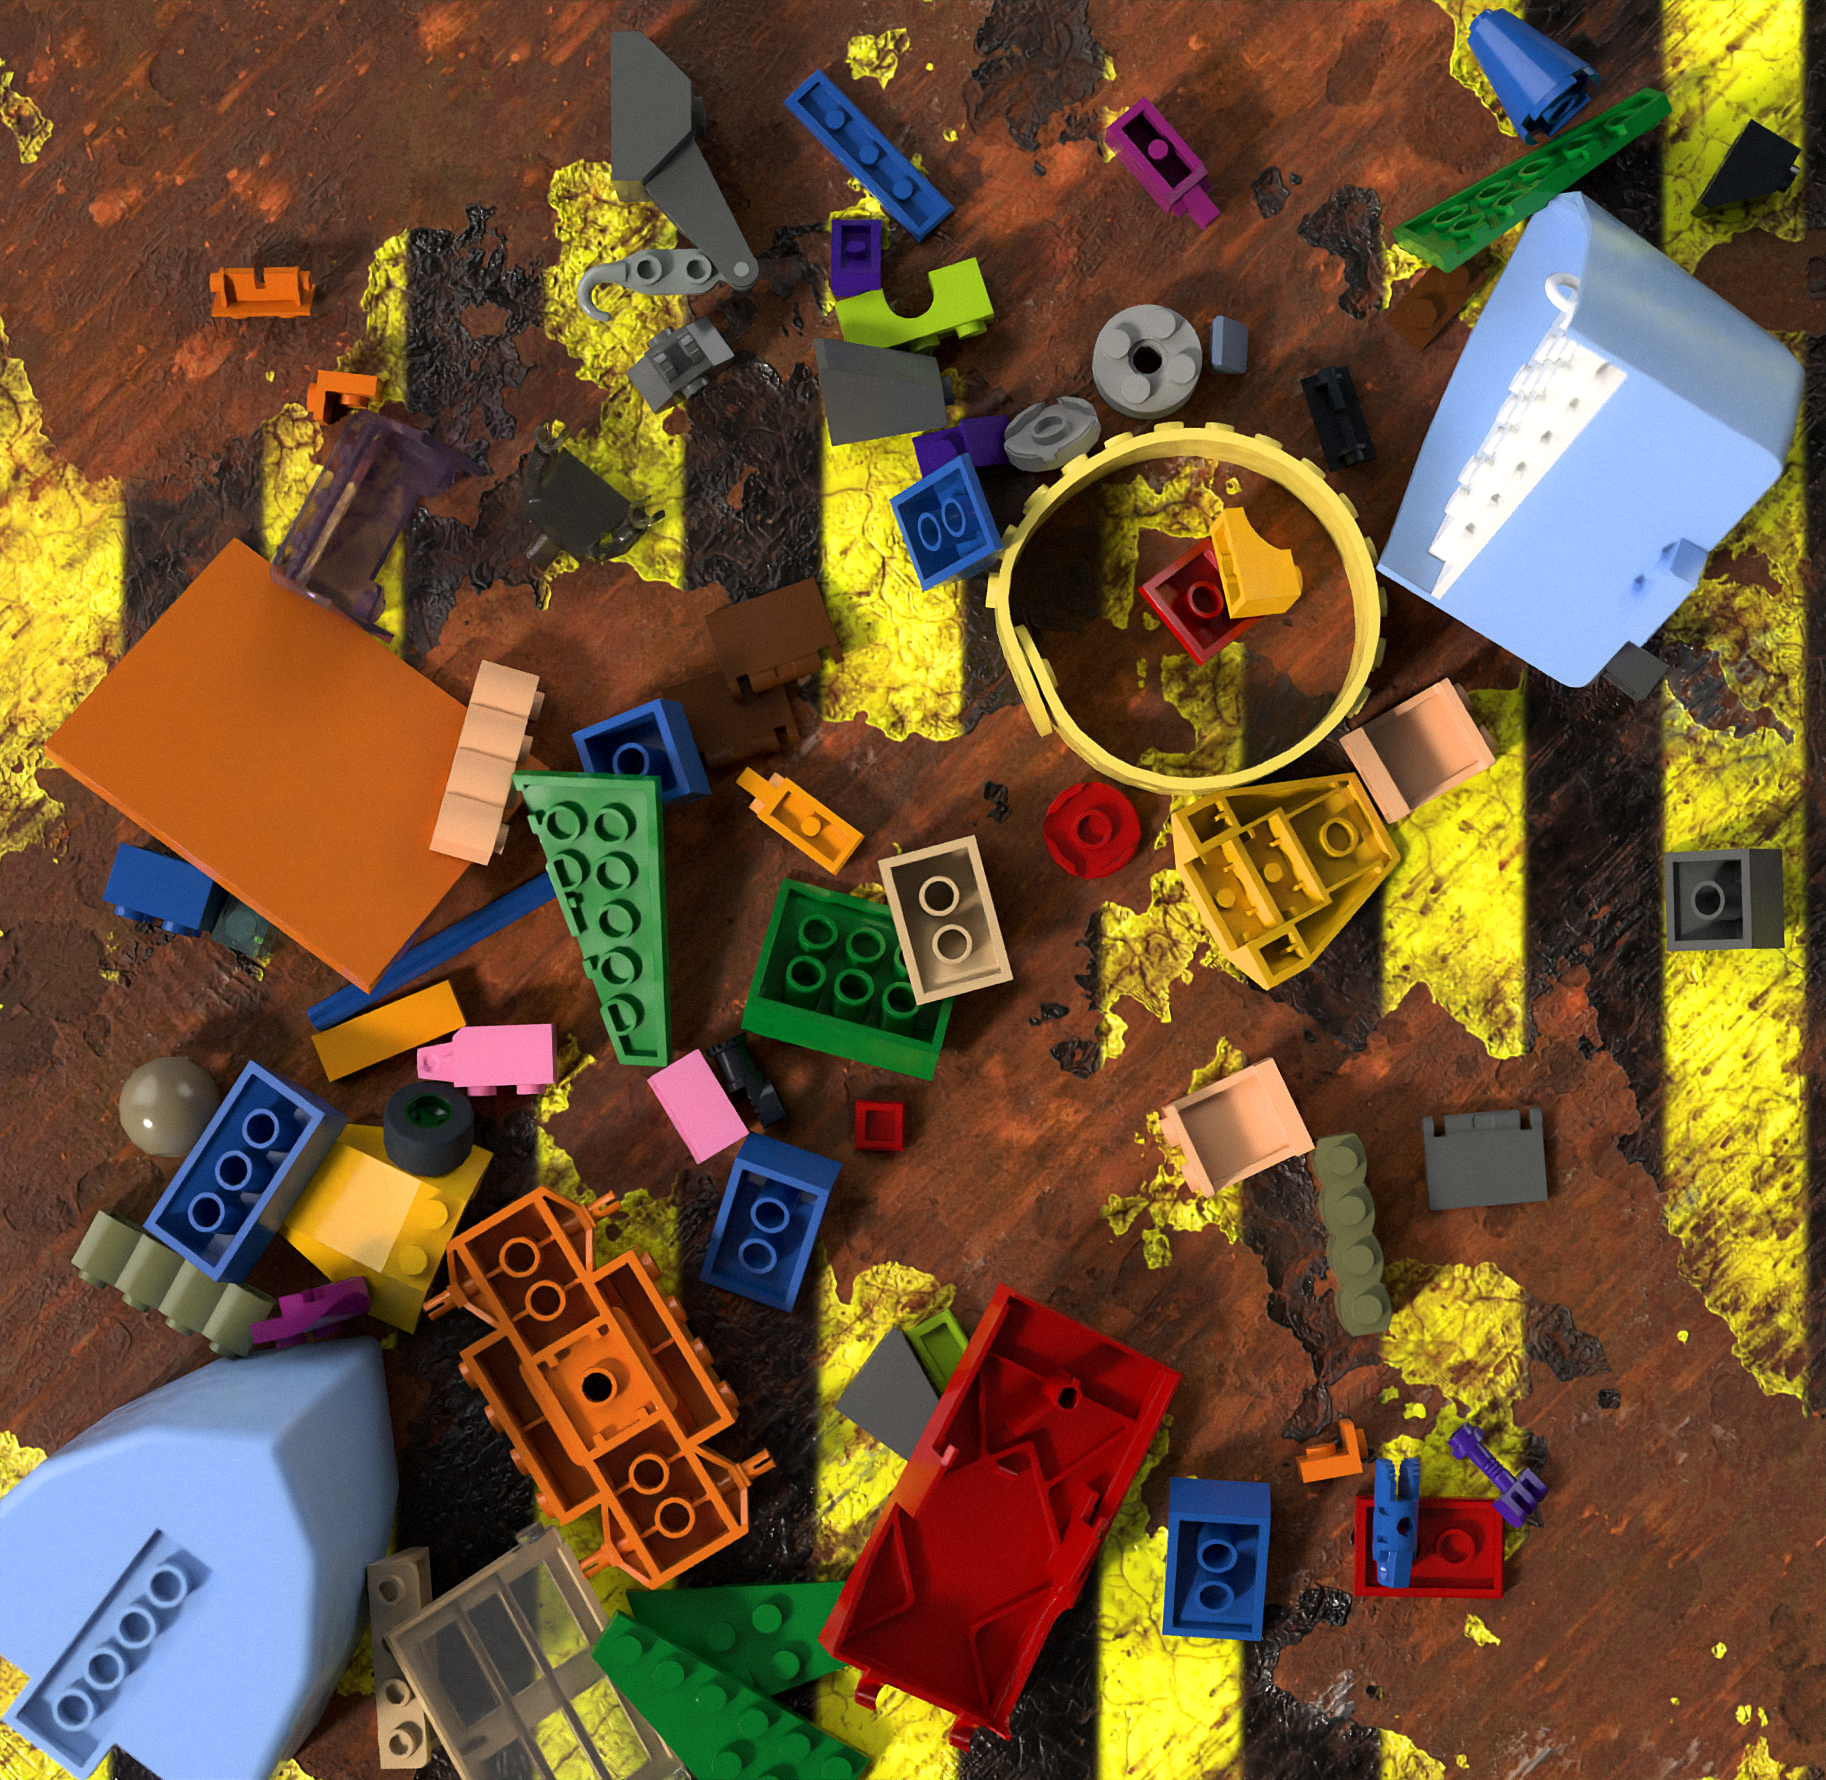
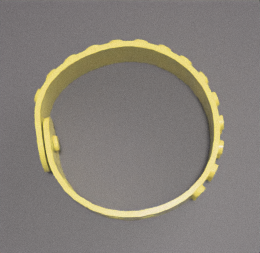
M1183 422L1160 423L1154 425L1155 432L1133 437L1130 431L1104 442L1106 448L1090 459L1085 453L1076 457L1061 469L1062 474L1059 476L1060 480L1050 489L1045 484H1042L1025 502V508L1022 511L1026 515L1018 528L1009 524L1001 539L1004 549L999 556V559L1003 560L1000 573L989 572L985 607L995 608L997 634L1004 657L1040 736L1043 737L1053 733L1052 725L1067 746L1097 771L1122 784L1157 794L1191 796L1235 789L1251 784L1285 767L1325 738L1340 723L1344 716L1351 719L1354 714L1357 715L1371 692V689L1365 686L1370 672H1374L1375 667L1380 668L1386 646V639L1380 638L1379 634L1381 617H1387V596L1385 587H1378L1373 567L1377 565L1379 560L1371 538H1363L1355 522L1359 515L1351 501L1344 493L1337 495L1324 481L1325 473L1306 458H1303L1301 461L1282 451L1283 445L1268 436L1256 434L1254 438L1234 433L1235 427L1222 423L1208 422L1205 423V428H1184ZM1197 456L1227 461L1257 472L1281 485L1304 503L1317 517L1339 552L1350 583L1356 624L1355 645L1347 678L1328 713L1304 739L1290 750L1256 767L1229 775L1182 778L1165 776L1137 768L1110 755L1083 733L1065 711L1054 690L1058 683L1047 658L1041 659L1024 624L1013 628L1008 601L1010 579L1021 553L1033 534L1069 498L1100 478L1134 463L1156 458Z

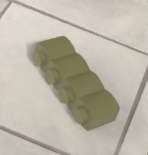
M1349 1131L1315 1136L1312 1139L1315 1149L1310 1150V1162L1315 1177L1322 1185L1318 1196V1209L1321 1221L1330 1233L1326 1246V1257L1329 1269L1338 1282L1334 1297L1338 1320L1342 1327L1353 1337L1388 1331L1391 1324L1392 1308L1389 1295L1380 1282L1383 1273V1254L1377 1238L1372 1233L1375 1222L1373 1198L1363 1183L1367 1170L1364 1147L1358 1136Z
M109 1208L98 1211L71 1261L72 1264L81 1269L78 1276L84 1281L102 1289H105L107 1284L115 1286L124 1292L122 1300L128 1305L143 1312H149L151 1307L159 1310L168 1316L165 1324L170 1328L187 1336H192L194 1331L201 1333L211 1340L208 1346L211 1350L231 1360H234L237 1355L247 1357L253 1352L257 1344H254L250 1324L270 1319L279 1304L278 1300L246 1282L243 1284L215 1282L146 1228Z

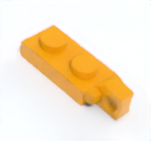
M747 766L736 781L739 786L755 797L748 808L758 814L757 817L835 876L865 837L787 777L784 779L776 772L769 781H766Z

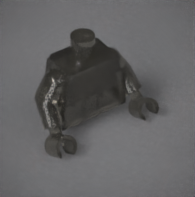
M552 417L546 418L535 429L534 438L536 444L525 469L521 503L526 510L523 517L540 533L522 555L545 573L562 551L579 565L585 561L597 564L627 554L647 532L648 527L664 519V510H660L650 517L645 511V504L651 499V495H646L631 503L565 447L558 452V448L569 439L571 430L566 426L559 433L558 437L555 438L548 430Z

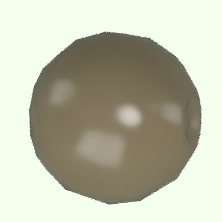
M161 1057L154 1058L134 1070L123 1085L118 1107L121 1125L134 1145L152 1156L185 1157L190 1154L222 1103L220 1090L206 1069L190 1059Z

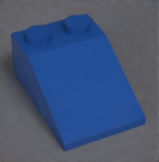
M969 453L956 457L889 500L923 592L975 576L994 565L1004 549Z
M750 1131L735 1158L699 1281L792 1313L828 1212L843 1163Z
M1170 1478L1162 1635L1261 1641L1271 1522L1270 1483Z

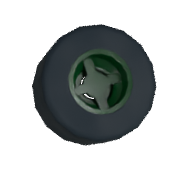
M422 1081L399 1089L387 1101L384 1112V1146L388 1157L399 1168L416 1175L433 1176L444 1174L461 1166L471 1154L474 1139V1111L470 1100L458 1088L444 1082Z

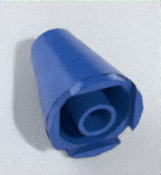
M1504 8L1497 9L1494 12L1492 9L1483 11L1469 26L1471 34L1467 43L1519 138L1526 145L1533 146L1538 144L1533 136L1542 131L1548 137H1551L1561 130L1590 101L1591 98L1585 91L1591 82L1597 88L1601 83V75L1593 66Z

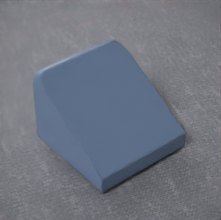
M1216 316L1210 326L1209 371L1211 373L1242 375L1246 372L1247 326L1225 316Z

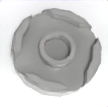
M1065 396L1056 398L1058 401L1057 405L1046 407L1045 402L1037 403L1018 414L1007 426L1004 433L1006 440L1004 448L1010 463L1020 470L1039 472L1059 468L1081 454L1087 453L1098 441L1101 432V426L1094 406L1084 399Z

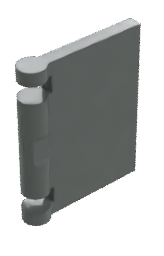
M1529 1108L1531 1128L1520 1129L1518 1109L1444 1115L1445 1135L1434 1136L1432 1116L1422 1117L1421 1126L1429 1210L1548 1201L1541 1108Z

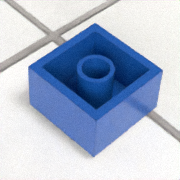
M659 698L572 734L584 771L587 773L661 776L663 814L712 795L681 702Z
M120 842L102 900L116 904L114 911L116 915L139 922L146 921L154 923L155 917L164 919L162 929L187 937L201 938L202 931H218L230 892L186 860L145 847Z

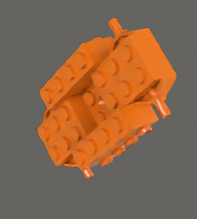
M544 1184L446 1243L450 1285L446 1287L447 1290L424 1302L423 1307L427 1312L438 1304L444 1303L443 1306L428 1314L429 1318L434 1322L452 1309L463 1306L496 1328L459 1352L463 1362L458 1364L470 1388L475 1390L479 1387L487 1399L489 1405L484 1407V1411L494 1429L498 1433L505 1430L515 1448L510 1450V1455L518 1470L523 1476L531 1473L541 1491L537 1492L535 1496L545 1515L550 1520L557 1517L561 1526H564L601 1504L604 1543L597 1551L580 1561L578 1560L580 1571L596 1561L598 1562L584 1570V1573H582L583 1577L589 1580L592 1576L611 1565L613 1568L618 1566L639 1582L654 1590L749 1532L748 1487L752 1484L751 1481L773 1467L775 1468L777 1465L772 1457L755 1467V1465L770 1457L771 1454L767 1448H764V1450L743 1463H735L702 1443L736 1422L739 1415L737 1407L740 1406V1403L726 1380L721 1382L713 1370L711 1364L714 1363V1359L700 1337L695 1339L686 1325L685 1321L689 1320L680 1301L675 1294L669 1296L659 1278L663 1277V1274L649 1251L643 1253L639 1244H636L596 1269L595 1226L598 1225L597 1222L622 1209L619 1200L604 1209L600 1208L617 1197L613 1190H610L607 1194L588 1205H580L547 1184ZM599 1372L605 1374L610 1379L612 1392L608 1398L594 1400L586 1394L584 1381L589 1374Z

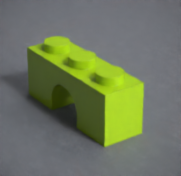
M976 257L928 272V282L934 300L929 310L916 318H903L893 313L886 303L882 288L881 290H872L835 302L836 315L845 341L897 351L911 349V352L914 354H922L940 346V339L958 334L959 340H964L986 332V324L993 322L994 312Z

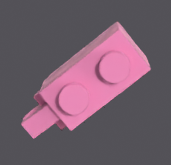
M556 1024L462 1027L452 1037V1042L417 1049L418 1078L454 1082V1087H467V1096L497 1095V1086L516 1085L517 1094L546 1093V1084L558 1083Z

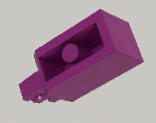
M1146 96L1141 98L1107 127L1104 142L1167 215L1173 212L1180 218L1187 213L1202 231H1205L1219 219L1221 212L1207 196L1213 189L1207 181V169Z

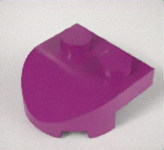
M363 1275L351 1277L280 1297L278 1299L282 1315L250 1324L254 1344L275 1340L277 1349L307 1342L305 1332L312 1331L313 1338L343 1331L342 1321L363 1316L371 1310V1301Z

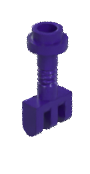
M1465 1422L1446 1441L1452 1447L1450 1453L1457 1460L1466 1455L1478 1468H1481V1471L1501 1491V1494L1492 1503V1506L1508 1523L1520 1528L1526 1522L1527 1515H1531L1538 1507L1537 1502H1542L1548 1495L1547 1487L1528 1467L1518 1472L1514 1477L1480 1442L1485 1432L1478 1425L1472 1427L1469 1422Z

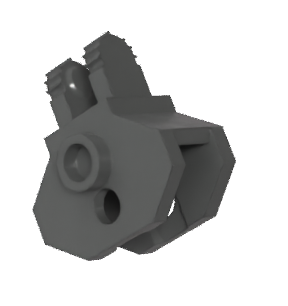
M706 316L687 326L683 325L676 331L671 326L659 332L648 343L651 349L646 351L645 355L626 374L649 404L653 413L658 415L678 405L686 398L692 400L702 394L712 385L711 381L730 366L736 358Z

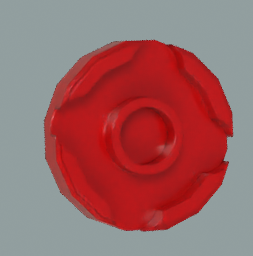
M1100 782L1077 783L1062 791L1048 807L1043 823L1044 845L1053 862L1066 873L1086 880L1106 878L1123 869L1135 855L1141 836L1139 814L1131 799L1115 786Z

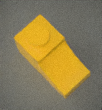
M1243 507L1224 509L1209 529L1230 619L1285 613L1301 596L1303 587L1302 574L1299 567L1294 566L1291 549L1280 550L1264 541L1250 525Z

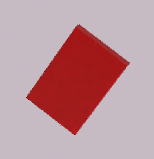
M1355 1494L1353 1594L1355 1596L1504 1599L1505 1518L1492 1506L1497 1497L1419 1496L1416 1559L1412 1560L1409 1587L1389 1588L1378 1583L1377 1561L1373 1560L1374 1495Z

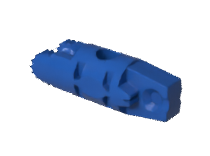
M1389 1458L1376 1459L1372 1550L1373 1560L1377 1561L1378 1583L1389 1588H1407L1410 1583L1412 1560L1416 1559L1420 1460L1418 1458H1404V1460H1401L1398 1494H1396V1469L1392 1460Z

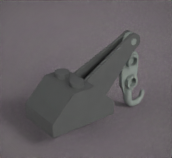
M611 31L612 183L619 202L652 201L695 249H644L614 263L595 265L585 272L578 283L577 298L579 306L587 316L604 322L611 320V314L599 310L592 302L593 289L600 283H616L642 295H703L713 290L720 282H727L733 289L738 291H748L756 286L760 278L758 262L743 237L697 145V138H706L707 133L706 108H703V96H695L691 80L641 31Z

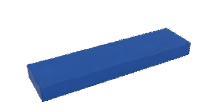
M820 68L784 101V106L919 245L954 212V207Z

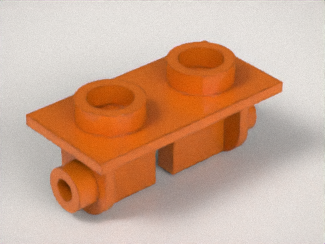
M300 266L265 267L263 272L265 283H257L255 268L220 267L219 272L210 273L211 292H216L211 314L212 317H230L233 319H245L255 316H279L289 319L298 316H310L316 285L312 284L311 272L301 271Z

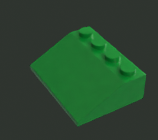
M783 877L745 1003L741 1030L932 1081L955 995L921 1005L916 1004L888 905Z

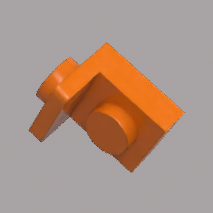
M318 370L317 383L310 382L307 410L308 412H314L313 419L317 423L330 426L334 398H339L338 405L343 407L368 409L369 401L383 402L385 383L377 376Z
M1349 1418L1339 1419L1343 1442L1342 1449L1336 1450L1335 1443H1322L1307 1447V1455L1295 1457L1298 1475L1303 1483L1362 1473L1360 1459L1368 1458V1448L1363 1428L1355 1429L1354 1423Z

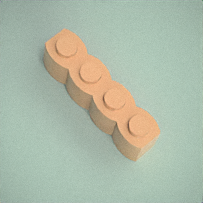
M482 660L429 850L486 866L489 863L492 852L502 854L510 826L501 823L504 807L514 809L519 793L511 774L515 771L516 763L526 765L533 741L532 736L525 735L528 719L537 722L545 693L536 691L540 676Z

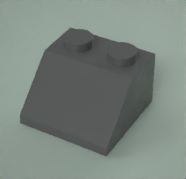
M1749 848L1664 853L1667 951L1785 948L1782 849Z

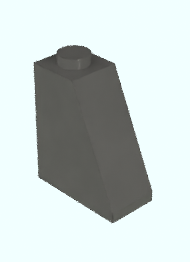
M828 338L813 339L832 447L948 426L945 406L954 405L950 376L940 377L936 357Z
M893 1323L835 1402L834 1408L908 1462L941 1398L903 1330Z

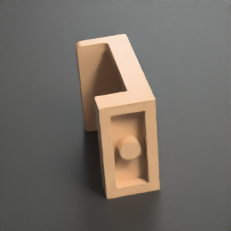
M1445 678L1339 739L1387 824L1399 820L1411 813V811L1497 763L1493 756V753L1497 751V746L1483 725L1479 728L1476 727L1468 713L1473 708L1472 703L1459 683L1452 685L1450 680Z
M1270 1057L1163 1106L1162 1109L1166 1118L1158 1121L1169 1146L1172 1148L1180 1145L1187 1160V1163L1181 1165L1180 1169L1191 1192L1201 1190L1203 1196L1207 1199L1216 1195V1192L1294 1155L1298 1157L1315 1149L1275 1061Z

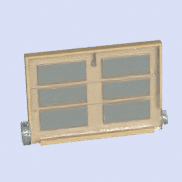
M538 1522L524 1528L515 1536L519 1545L383 1634L385 1641L462 1780H692L682 1760L591 1657L590 1650L607 1625L609 1618L588 1579L586 1580L583 1577V1570H579L580 1564L568 1543H564L554 1525H548L544 1528L543 1524Z

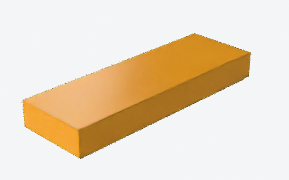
M446 980L311 1036L329 1082H333L468 1026V1022L451 981Z

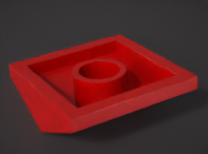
M1208 536L1138 589L1199 666H1202L1266 616L1230 619L1213 542Z

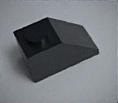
M1750 119L1738 133L1690 214L1701 218L1764 203L1777 190L1784 194L1800 170L1793 163L1802 149Z

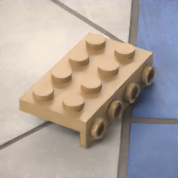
M429 1546L409 1547L367 1565V1590L370 1605L371 1643L375 1677L374 1690L377 1706L381 1769L422 1768L430 1762L431 1751L443 1745L383 1637V1634L433 1602ZM434 1632L418 1644L438 1679Z

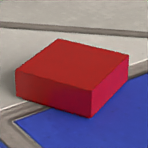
M856 1100L855 1150L904 1151L906 1101Z

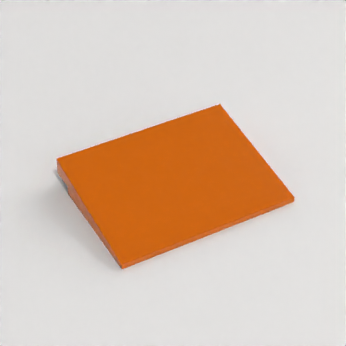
M236 537L225 546L43 744L45 755L48 759L368 995L395 961L403 957L476 865V862L429 850L468 708ZM529 754L526 765L516 763L515 771L517 769L549 771L550 768ZM521 790L518 793L514 809L504 807L501 823L507 825L525 803Z

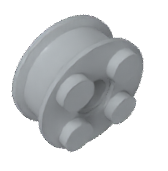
M1150 304L1127 308L1112 317L1103 327L1097 338L1092 364L1096 388L1104 401L1112 409L1126 417L1138 420H1155L1166 417L1180 409L1193 394L1201 372L1202 349L1193 327L1177 312L1163 306ZM1142 352H1150L1158 357L1161 367L1154 373L1145 374L1136 369L1133 359Z

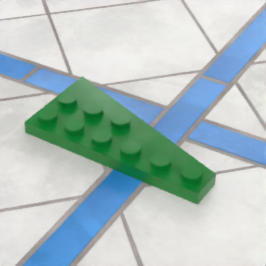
M1645 87L1393 228L1392 232L1399 247L1449 274L1527 216L1544 209L1552 198L1639 135L1656 128L1659 125V121L1673 111L1666 94Z
M517 769L511 774L517 791H522L530 812L527 819L533 834L537 833L548 860L545 866L572 937L576 936L585 958L582 961V965L587 978H592L602 1004L599 1010L619 1063L625 1065L668 1067L673 1061L661 776Z
M827 1579V1581L818 1582L787 1581L724 1584L722 1586L694 1588L683 1586L644 1590L643 1588L627 1589L625 1592L636 1620L768 1696L849 1666L831 1657L817 1640L847 1582L846 1579Z
M619 1609L615 1610L590 1650L591 1657L698 1780H857L870 1760L865 1751Z

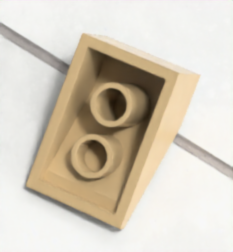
M975 835L877 861L917 1005L1014 980Z

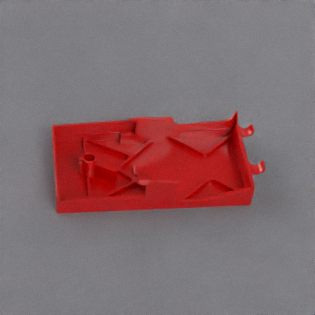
M1003 1282L999 1283L817 1639L831 1657L864 1671L855 1689V1703L875 1711L877 1696L882 1687L888 1684L957 1715L948 1735V1742L953 1747L969 1753L971 1737L980 1726H986L1005 1740L1010 1741L1012 1737L1009 1725L1011 1714L1057 1617L1066 1609L1073 1608L1183 1374L1167 1363Z

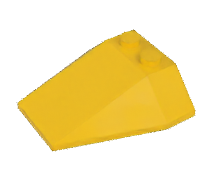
M1355 772L1214 791L1171 814L1177 872L1222 955L1265 990L1273 988L1310 967L1402 859Z
M346 1124L281 1224L278 1232L332 1282L363 1275L371 1301V1310L367 1314L414 1334L425 1310L423 1303L429 1301L434 1290L431 1286L447 1252L446 1243L453 1239L469 1201L475 1198L494 1153L473 1144L471 1154L464 1163L450 1172L433 1176L416 1175L399 1168L388 1157L384 1146V1127Z

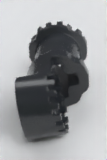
M746 1032L728 1039V1045L724 1041L705 1050L708 1057L715 1058L726 1082L723 1088L726 1095L746 1087L749 1100H752L750 1103L755 1107L754 1112L755 1114L758 1113L759 1116L757 1118L761 1120L760 1124L763 1129L789 1118L771 1078H767L763 1069H757L745 1043L748 1040Z

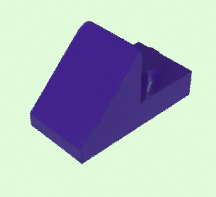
M881 219L832 220L831 291H833V294L838 297L857 296L872 290H881Z
M1007 415L960 420V426L912 438L922 479L956 457L966 453L970 455L976 474L1012 466L1013 464L1010 463L1004 448L1006 443L1004 433L1009 425Z

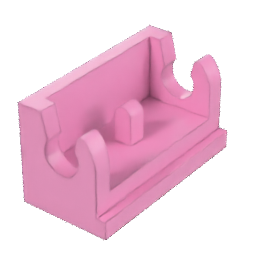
M699 1049L674 1062L647 1080L697 1164L749 1134Z

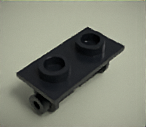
M1335 365L1318 370L1316 375L1301 379L1300 383L1329 472L1333 473L1376 459L1377 455L1348 366L1344 365L1338 368Z

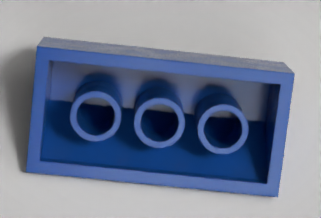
M250 1060L143 1227L215 1282L243 1284L350 1118L313 1091L255 1060Z

